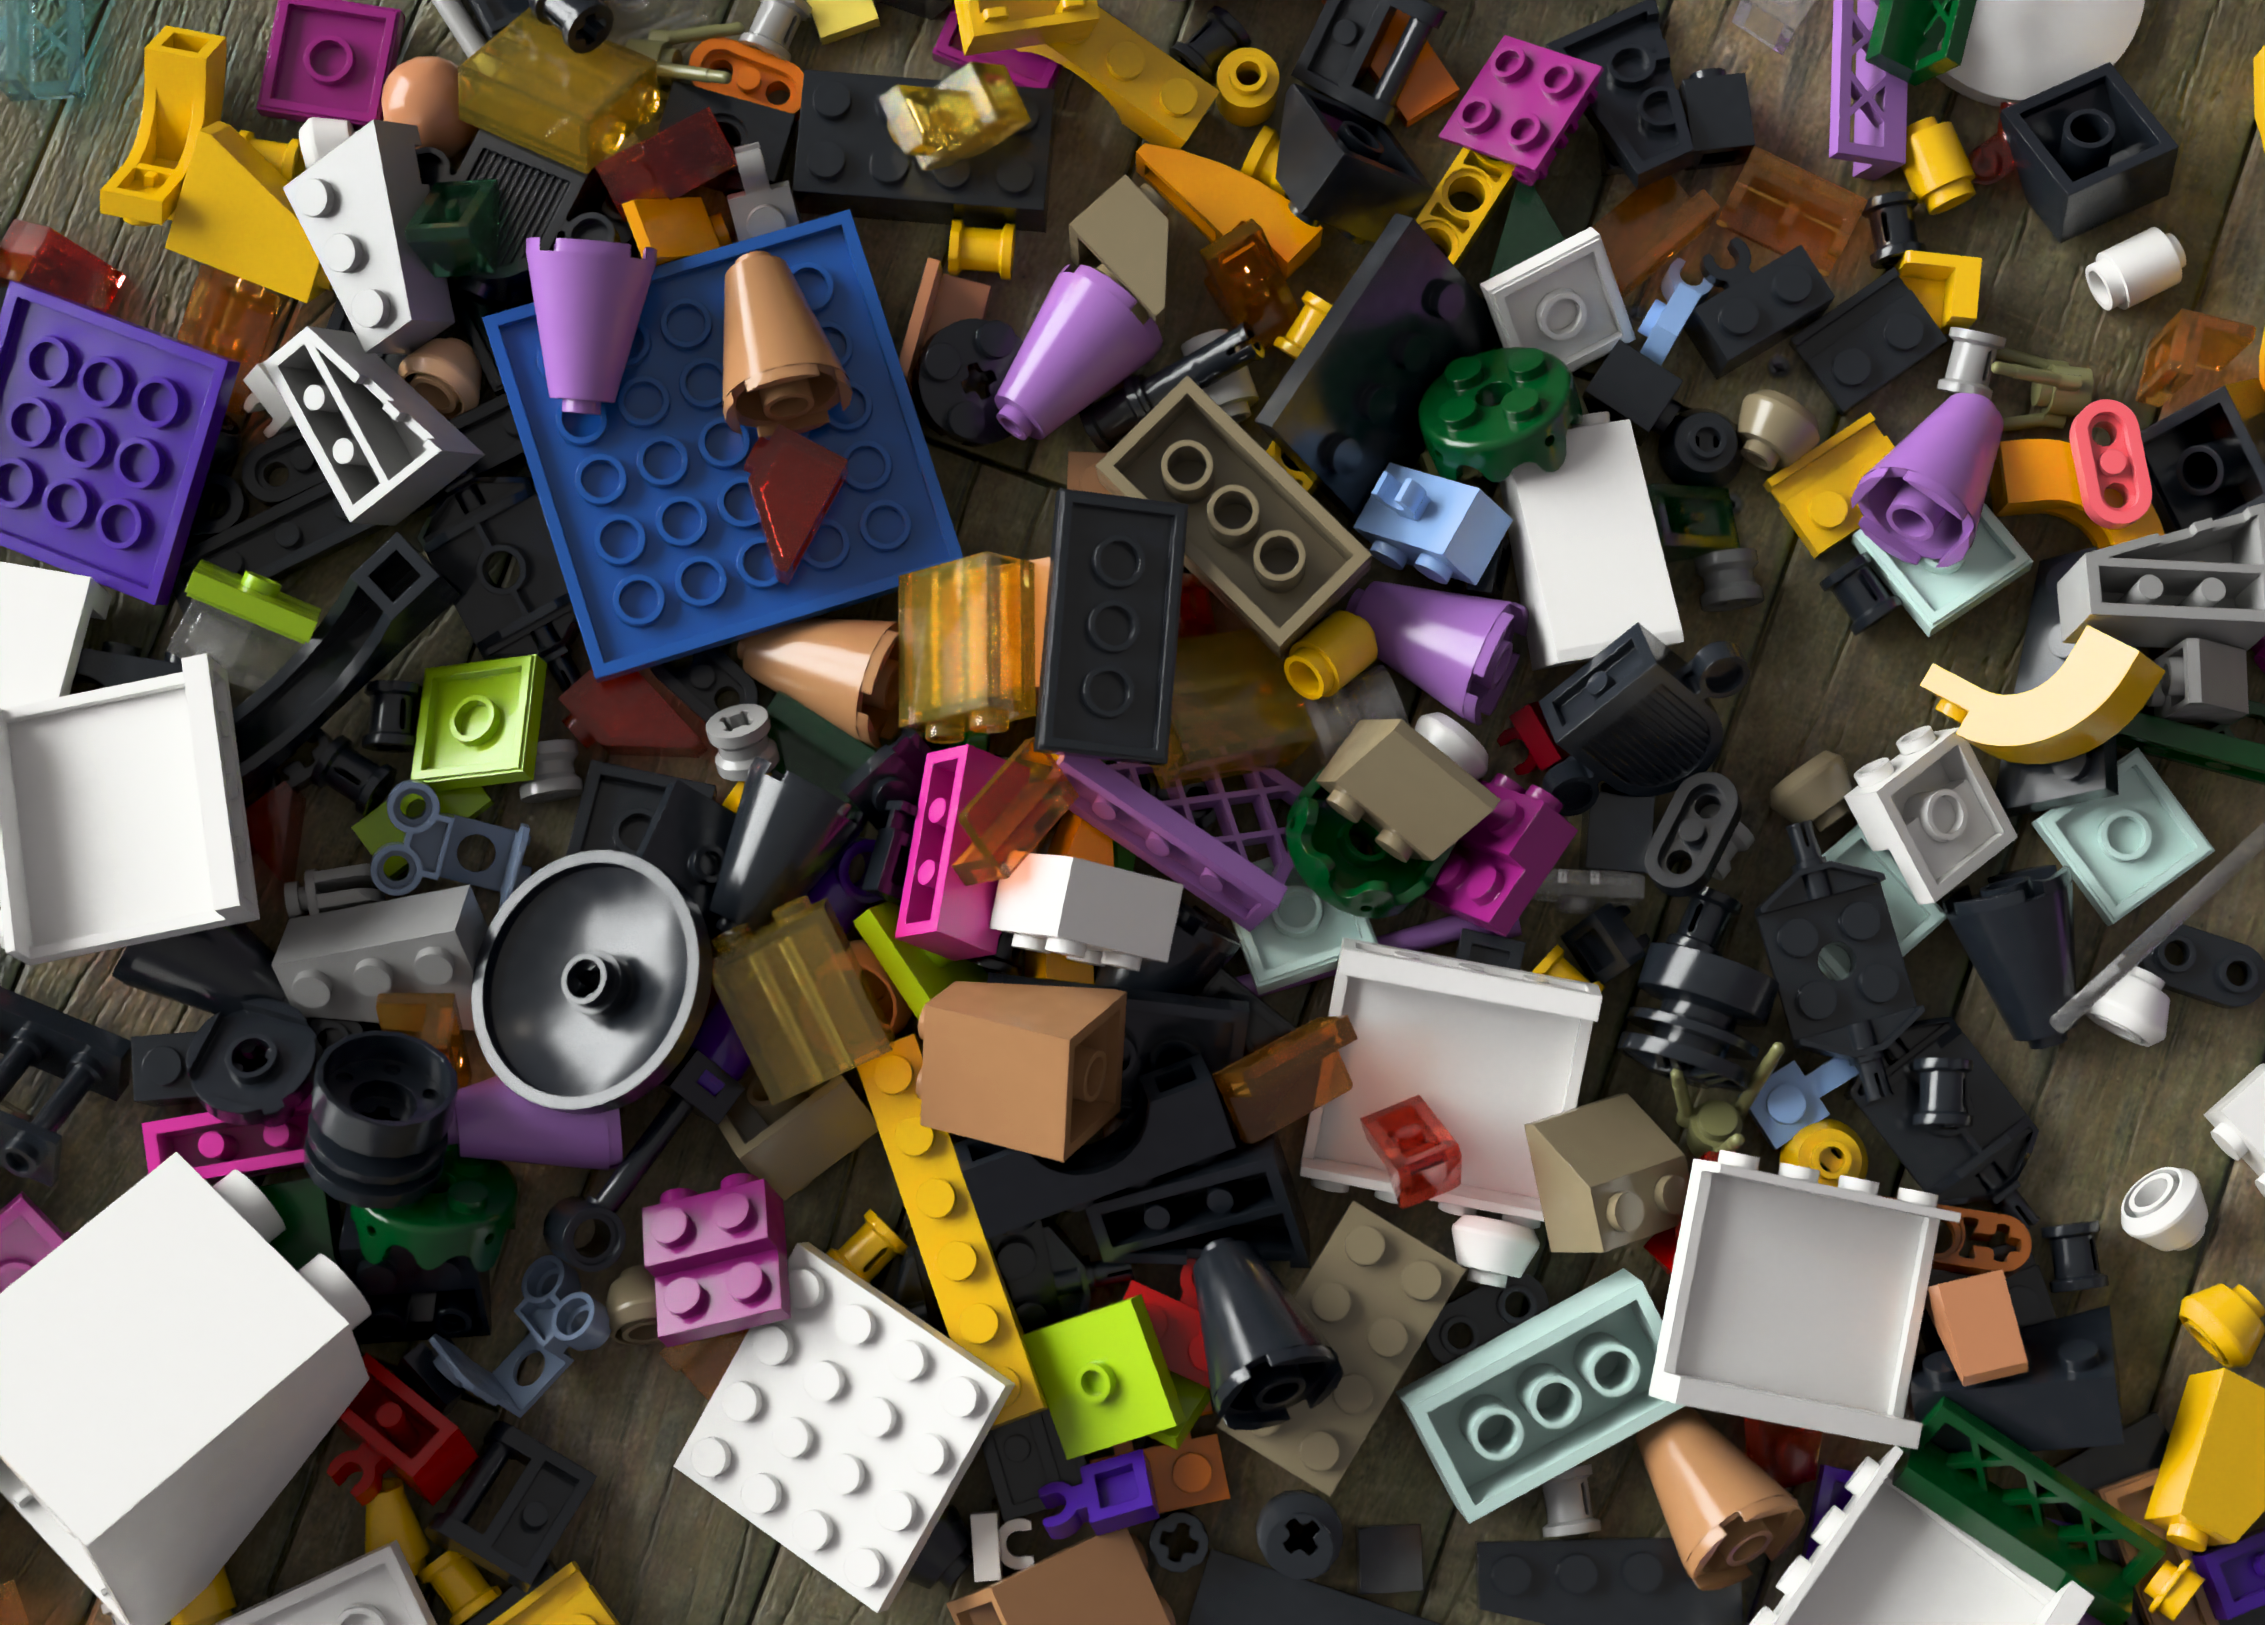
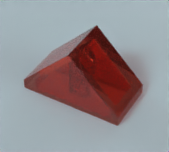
M14 219L0 243L1 283L9 286L10 281L23 282L105 313L126 277L119 270L50 227Z

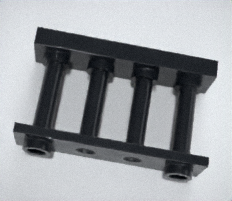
M0 986V1053L4 1054V1057L0 1060V1103L29 1066L64 1079L32 1122L0 1110V1166L6 1168L14 1175L28 1177L53 1187L59 1179L63 1138L62 1135L57 1134L58 1130L88 1091H93L114 1101L119 1099L130 1081L132 1062L131 1041Z

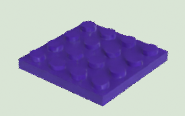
M10 281L0 313V545L70 573L92 577L101 585L150 604L168 605L241 363L32 285Z

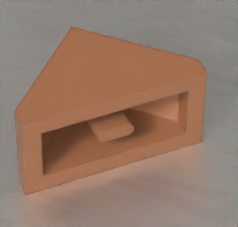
M2003 1269L1928 1287L1925 1299L1926 1310L1963 1387L2028 1372V1361Z

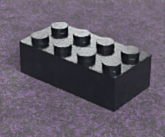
M804 69L792 189L798 211L805 214L831 215L850 209L852 217L944 225H952L953 219H963L965 226L1003 229L1006 223L1016 224V230L1046 233L1056 123L1055 89Z

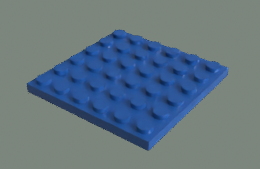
M850 209L655 266L615 403H601V415L562 412V399L549 398L534 302L482 317L597 684L966 570L965 560ZM765 251L772 256L780 257L786 261L850 380L852 388L850 405L843 411L840 401L827 411L830 422L798 435L773 439L759 438L756 427L740 425L741 435L733 432L725 422L722 408L725 274L740 256L749 252Z

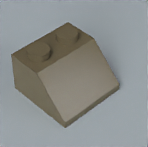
M1125 174L1069 224L1071 261L1077 268L1081 264L1092 267L1110 277L1127 290L1138 301L1130 311L1143 325L1151 317L1158 326L1164 342L1169 219L1165 215L1169 213V209L1158 193L1148 184L1144 183L1138 188Z
M1402 719L1359 720L1315 780V782L1330 793L1326 802L1331 808L1354 823H1358L1362 818L1379 832L1375 839L1376 843L1387 853L1405 863L1409 858L1434 861L1489 815L1501 801L1500 798Z
M800 1015L773 1034L739 1080V1083L745 1087L744 1091L721 1122L717 1124L747 1170L752 1175L757 1176L759 1180L765 1179L783 1199V1202L796 1192L807 1187L813 1179L848 1153L858 1149L864 1141L879 1131L873 1114L830 1055L813 1044L806 1036L801 1026Z
M1628 1093L1616 1094L1524 1124L1551 1252L1604 1253L1681 1225L1690 1180L1685 1154Z

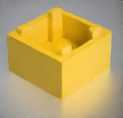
M954 0L964 56L1088 38L1100 20L1097 0Z

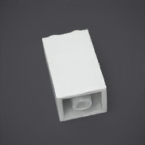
M1609 412L1583 415L1582 423L1572 424L1573 428L1567 429V454L1564 464L1558 470L1546 472L1536 463L1526 462L1514 468L1509 476L1500 482L1505 513L1513 519L1508 528L1520 602L1529 611L1526 636L1532 671L1590 661L1637 622L1666 646L1684 642L1682 626L1630 419L1611 422Z

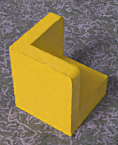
M1914 250L1905 251L1895 266L1900 274L1899 277L1906 287L1912 290L1942 333L1949 334L1950 327L1969 329L1976 321L1982 258Z

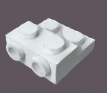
M1923 726L1910 731L1897 740L1896 745L1900 754L1891 761L1887 757L1880 758L1857 770L1854 773V778L1858 786L1844 796L1872 851L1890 850L1918 905L1936 903L2018 837L1969 742L1956 734L1959 727L1933 731L1931 726Z

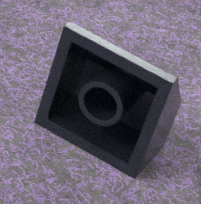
M2110 62L2001 110L2000 120L2026 200L2059 243H2063L2169 195L2179 146Z
M1292 83L1286 91L1275 178L1291 201L1288 207L1296 217L1313 227H1319L1321 223L1332 226L1347 239L1363 245L1367 240L1376 243L1395 213L1412 218L1416 217L1435 190L1386 124L1350 106L1295 83Z
M2258 377L2224 385L2140 431L2152 486L2151 503L2161 521L2165 534L2189 528L2194 522L2212 518L2213 521L2242 513L2247 507L2265 503V391Z

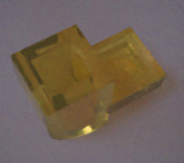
M970 61L934 88L896 85L879 97L888 117L887 128L892 139L902 148L905 155L916 156L922 170L944 168L977 156L994 147L1031 121L1006 66Z

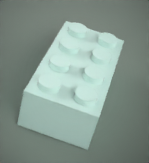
M1625 1268L1396 1391L1453 1504L1469 1524L1684 1407V1405L1674 1404L1649 1396L1663 1321L1643 1282Z

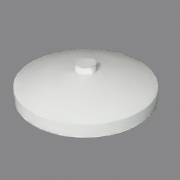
M1977 0L1961 65L1936 77L1948 87L1966 97L1985 104L2007 108L2108 62L2114 66L2126 51L2137 31L2144 10L2145 0ZM1943 39L1939 43L1937 51L1941 50Z

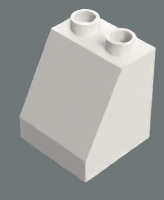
M177 1152L0 1293V1493L123 1625H165L204 1591L369 1380L352 1330L371 1315V1309L354 1283L333 1261L323 1254H318L297 1272L269 1244L286 1228L280 1215L260 1189L236 1169L212 1187Z

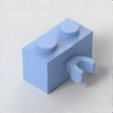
M1389 463L1372 490L1371 496L1353 528L1372 544L1369 551L1372 556L1389 567L1403 570L1405 564L1413 565L1426 577L1441 584H1447L1450 578L1477 585L1513 519L1480 488Z

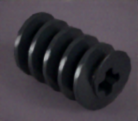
M1300 1489L1284 1491L1272 1497L1260 1511L1256 1524L1257 1544L1271 1567L1281 1575L1295 1580L1314 1579L1329 1571L1330 1566L1338 1558L1343 1544L1342 1523L1335 1509L1317 1494ZM1293 1518L1303 1525L1311 1520L1315 1524L1308 1531L1312 1543L1304 1549L1295 1542L1287 1547L1283 1545L1290 1536L1285 1525Z

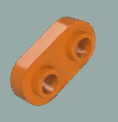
M726 37L707 39L693 50L688 66L710 68L712 70L726 68L733 74L732 80L728 84L691 80L692 86L795 114V122L799 120L804 73L794 63ZM776 90L786 91L790 95L788 101L781 105L770 103L768 97Z

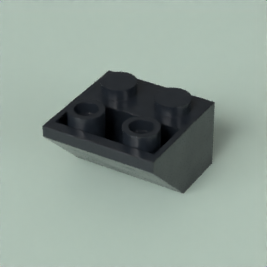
M347 1203L339 1253L344 1273L354 1283L371 1309V1315L357 1326L361 1344L429 1340L435 1333L443 1339L491 1335L489 1270L484 1272L477 1271L469 1263L467 1256L463 1255L450 1258L433 1270H425L417 1264L412 1253L399 1245H392L389 1256L376 1265L371 1264L364 1258L361 1252L355 1222L350 1220L351 1204Z

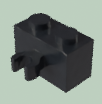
M1738 237L1732 239L1727 246L1730 255L1735 260L1734 268L1723 269L1719 267L1710 253L1703 256L1700 262V271L1703 277L1713 286L1723 288L1724 291L1695 307L1683 329L1716 380L1820 319L1834 300L1833 292L1802 245L1797 246L1754 273L1749 268L1751 263L1750 250L1746 243Z

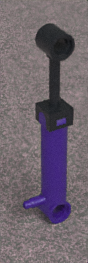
M858 836L768 940L764 939L704 1018L692 1045L683 1059L659 1084L662 1089L671 1095L597 1196L595 1198L589 1195L587 1198L571 1196L560 1200L549 1210L544 1220L543 1236L547 1247L554 1255L585 1272H599L609 1268L620 1258L625 1248L626 1232L623 1222L616 1215L617 1211L691 1112L715 1124L721 1122L745 1089L739 1083V1080L799 1001L801 989L809 974L820 963L834 954L854 927L855 923L853 921L866 910L872 908L871 903L882 900V898L862 890L876 840ZM860 853L864 858L865 871L861 879L853 884L848 874L849 865L852 859ZM593 1219L595 1234L592 1240L586 1246L575 1248L573 1241L577 1227L582 1222Z

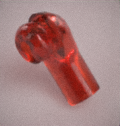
M2001 102L1997 132L1969 154L1968 160L1976 175L1973 180L1975 183L1992 185L2016 169L2000 120L2001 110L2016 103Z

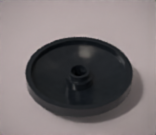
M591 850L571 854L551 862L526 879L504 902L492 920L478 952L472 981L471 1005L476 1036L488 1064L502 1082L516 1094L530 1102L559 1112L584 1115L618 1109L636 1101L658 1086L680 1063L692 1045L705 1016L711 992L713 967L711 943L707 926L695 900L687 889L664 869L637 856L613 850Z

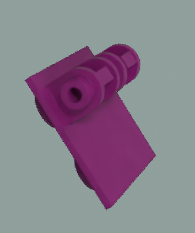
M1504 35L1441 131L1439 138L1515 165L1512 175L1521 183L1533 186L1537 179L1544 180L1548 175V167L1557 155L1554 147L1564 149L1569 141L1564 132L1575 133L1578 128L1577 122L1589 103H1594L1597 99L1598 92L1596 87L1599 84V78L1604 69L1602 66Z

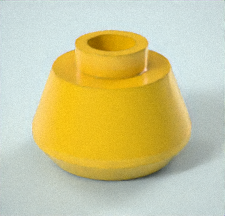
M1824 1118L1820 1122L1802 1128L1790 1141L1782 1145L1780 1151L1779 1166L1780 1163L1820 1170L1819 1184L1838 1187L1840 1175L1864 1180L1867 1175L1868 1156L1861 1138L1852 1128L1834 1119ZM1831 1149L1838 1153L1839 1159L1831 1152ZM1820 1163L1827 1169V1171H1825L1821 1167Z
M2220 1283L2188 1295L2181 1301L2179 1318L2183 1326L2210 1356L2226 1368L2248 1366L2265 1334V1326L2260 1320L2265 1315V1308L2250 1291L2240 1284L2231 1290L2226 1285Z

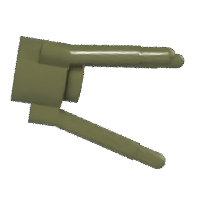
M741 22L672 31L651 29L648 40L629 38L624 46L621 61L623 83L628 88L645 89L647 98L668 100L673 81L680 82L681 79L728 84L732 80L729 72L683 65L681 50L672 48V46L711 38L739 35L745 31V26Z
M2008 347L1997 350L1996 359L2009 363L1995 361L1991 365V371L1995 374L2032 382L2030 392L2031 404L2042 409L2041 413L2003 418V432L2037 427L2063 429L2067 416L2076 417L2091 403L2094 380L2090 368L2069 366L2067 361L2045 359Z
M1776 1042L1772 1045L1751 1077L1747 1090L1743 1091L1738 1100L1732 1105L1721 1100H1709L1700 1104L1697 1108L1693 1107L1683 1071L1675 1068L1671 1070L1672 1087L1678 1108L1676 1123L1688 1129L1686 1133L1687 1146L1698 1159L1718 1162L1720 1150L1736 1152L1743 1145L1744 1136L1741 1134L1742 1122L1746 1119L1751 1105L1784 1053L1785 1047L1782 1043Z

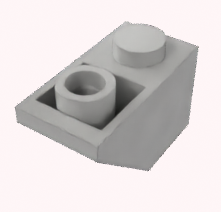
M2186 638L2153 661L2166 671L2146 702L2148 707H2154L2155 717L2182 724H2232L2249 714L2246 650L2201 638Z

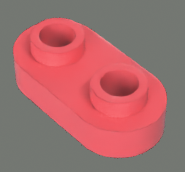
M2111 399L2097 400L2087 405L2073 420L2069 432L2070 445L2081 500L2086 514L2094 523L2101 527L2122 529L2132 525L2146 513L2152 501V486L2140 427L2135 414L2129 407L2119 401ZM2100 427L2109 433L2111 438L2109 446H2101L2093 440V428ZM2105 489H2115L2122 495V507L2114 508L2107 504L2104 498Z

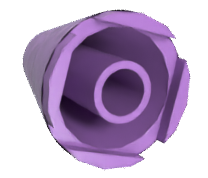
M540 237L527 238L526 256L549 398L562 399V412L601 415V403H615L657 263V249L645 247L642 259L631 258V244L556 238L554 251L540 250Z
M1071 264L1065 266L1057 275L994 398L995 404L999 409L996 415L997 420L1010 434L1020 440H1026L1028 436L1038 440L1044 439L1151 361L1161 350L1163 343L1158 326L1151 317L1144 325L1130 311L1138 301L1110 277L1090 266L1082 264L1074 273H1072Z
M1957 393L1950 396L1860 479L1851 497L1852 508L1858 503L1863 515L1858 525L1863 533L1883 551L1914 565H1917L1922 557L1940 559L1936 567H1949L1963 560L1967 551L1974 543L2004 429L2003 418L1992 401L1979 394Z
M1380 581L1371 582L1366 590L1356 589L1346 608L1347 612L1362 617L1372 627L1376 637L1377 658L1459 717L1478 726L1482 724L1481 713L1490 716L1506 691L1520 657L1519 654L1512 652L1514 632L1526 637L1529 622V611L1527 608L1515 602Z
M498 1076L457 1090L452 1124L448 1129V1145L458 1144L460 1157L607 1171L617 1168L623 1161L619 1108L588 1115L559 1112L519 1096L507 1087Z

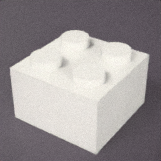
M1005 851L989 929L1014 934L1012 947L1045 954L1053 952L1067 955L1066 959L1094 966L1105 967V965L1140 971L1142 960L1168 963L1183 884L1076 857Z

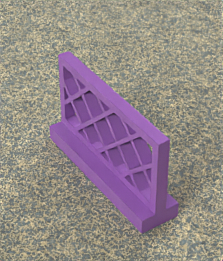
M1173 699L1170 728H1178L1190 737L1195 754L1172 756L1169 747L1168 762L1164 766L1116 761L1117 764L1107 765L1101 760L1066 755L1058 757L1057 761L1048 769L1037 789L1176 883L1183 884L1185 889L1251 932L1279 906L1288 889L1284 884L1294 864L1288 852L1287 844L1285 847L1283 841L1286 840V827H1277L1268 800L1281 798L1292 806L1295 798L1304 788ZM1229 763L1240 770L1248 790L1225 792L1216 765ZM1200 767L1209 795L1186 798L1177 770ZM1161 772L1170 800L1160 801L1143 790L1138 775ZM1252 802L1262 831L1239 834L1230 805ZM1214 808L1223 836L1213 837L1195 825L1191 811ZM1266 843L1274 865L1271 875L1248 860L1244 846Z

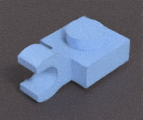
M1677 258L1671 263L1661 282V291L1667 304L1655 299L1637 331L1648 337L1640 353L1660 366L1679 337L1693 309L1706 300L1713 287L1705 278L1697 286L1685 283L1680 277V272L1686 261L1681 258Z
M1833 1057L1807 1075H1804L1795 1060L1770 1075L1748 1113L1771 1148L1776 1150L1790 1141L1802 1128L1820 1122L1829 1116L1830 1113L1820 1098L1859 1074L1855 1065L1850 1066L1848 1060Z

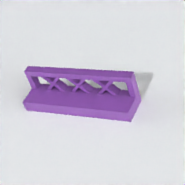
M1833 0L1829 158L1852 161L1853 177L1875 181L1906 163L1908 83L1865 61L1880 0H1858L1857 15L1853 11L1854 0ZM1855 53L1856 76L1852 72V55H1854ZM1854 114V143L1850 142V116Z

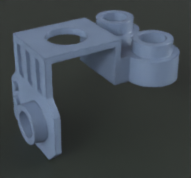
M419 780L403 781L390 792L387 799L388 816L396 828L405 832L403 842L384 844L372 856L370 862L371 878L376 887L388 895L401 896L413 891L420 883L422 877L434 880L442 877L500 892L499 910L509 896L531 876L532 867L522 865L526 846H529L531 840L528 824L521 823L518 831L451 813H441L435 791L428 784ZM408 794H418L425 800L424 811L416 817H409L400 809L401 800ZM473 834L489 838L495 847V858L492 864L485 870L477 872L465 869L457 858V849L460 842ZM401 856L407 860L409 869L403 877L395 879L385 874L383 866L389 857Z
M553 1255L538 1258L526 1270L521 1284L522 1294L525 1299L514 1309V1312L526 1325L530 1333L493 1373L472 1361L458 1347L436 1333L428 1340L439 1354L433 1361L434 1365L449 1381L460 1388L464 1387L467 1391L470 1390L475 1396L481 1397L486 1403H490L493 1406L500 1405L519 1418L531 1408L573 1363L574 1359L566 1350L569 1346L578 1351L593 1350L603 1345L611 1333L607 1308L587 1293L581 1292L582 1288L577 1271ZM532 1353H542L545 1358V1366L541 1376L531 1385L520 1386L517 1381V1371L521 1362Z

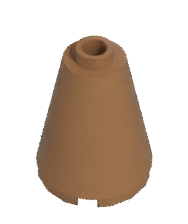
M765 251L746 253L740 256L725 274L722 396L725 422L733 432L741 435L740 425L756 427L758 437L767 439L794 436L819 428L830 422L827 412L840 401L843 411L850 405L852 397L850 380L786 261L780 257L772 256Z
M813 617L741 639L738 643L737 654L738 658L743 660L744 671L751 678L862 744L880 748L882 745L879 737L892 740L908 714L918 683V678L908 676L910 656L922 660V642L920 632L914 625L904 622Z
M1684 1406L1637 1432L1635 1440L1685 1573L1694 1581L1699 1589L1703 1591L1717 1590L1741 1582L1753 1575L1747 1563L1757 1558L1763 1552L1772 1562L1798 1537L1805 1523V1515L1799 1507L1797 1499L1694 1408Z

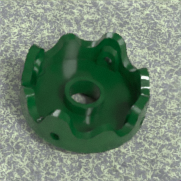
M1499 348L1452 361L1423 394L1418 408L1419 426L1423 439L1439 475L1442 478L1456 482L1463 476V465L1474 467L1492 482L1505 480L1514 468L1526 462L1536 463L1546 472H1554L1564 464L1566 458V434L1569 424L1583 422L1582 408L1575 381L1567 365L1555 355L1537 348ZM1501 402V404H1499V405L1491 406V405H1493V404H1496V403Z
M1323 767L1295 798L1288 812L1285 833L1288 852L1295 869L1306 885L1322 900L1348 914L1363 918L1380 919L1396 916L1412 908L1432 887L1437 874L1450 856L1454 844L1434 861L1409 858L1405 863L1396 859L1376 843L1375 839L1379 832L1362 818L1358 823L1351 822L1328 805L1326 799L1330 793L1315 782L1325 768ZM1349 835H1359L1370 844L1373 855H1365L1359 852L1351 843Z
M458 1144L448 1145L447 1151L444 1154L443 1174L432 1191L437 1193L430 1192L413 1204L391 1209L360 1208L351 1205L350 1220L355 1222L364 1258L369 1263L376 1265L389 1256L392 1245H399L412 1253L417 1264L425 1270H433L441 1266L446 1260L462 1255L467 1256L469 1263L477 1271L484 1272L494 1266L499 1257L507 1229H516L519 1194L516 1178L510 1168L499 1160L460 1157Z

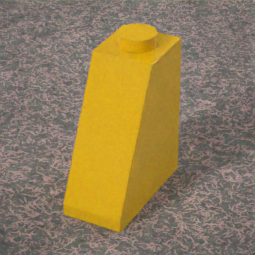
M217 121L200 129L165 248L304 303H309L325 292L326 289L329 291L333 289L283 190V187L289 181L231 125Z
M2226 1368L2188 1376L2158 1472L2159 1474L2147 1507L2144 1520L2166 1530V1539L2172 1544L2187 1550L2204 1552L2207 1546L2236 1543L2265 1511V1388Z

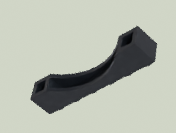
M396 532L349 577L338 599L313 632L309 643L305 642L272 678L232 710L244 799L461 596L439 571L400 533Z

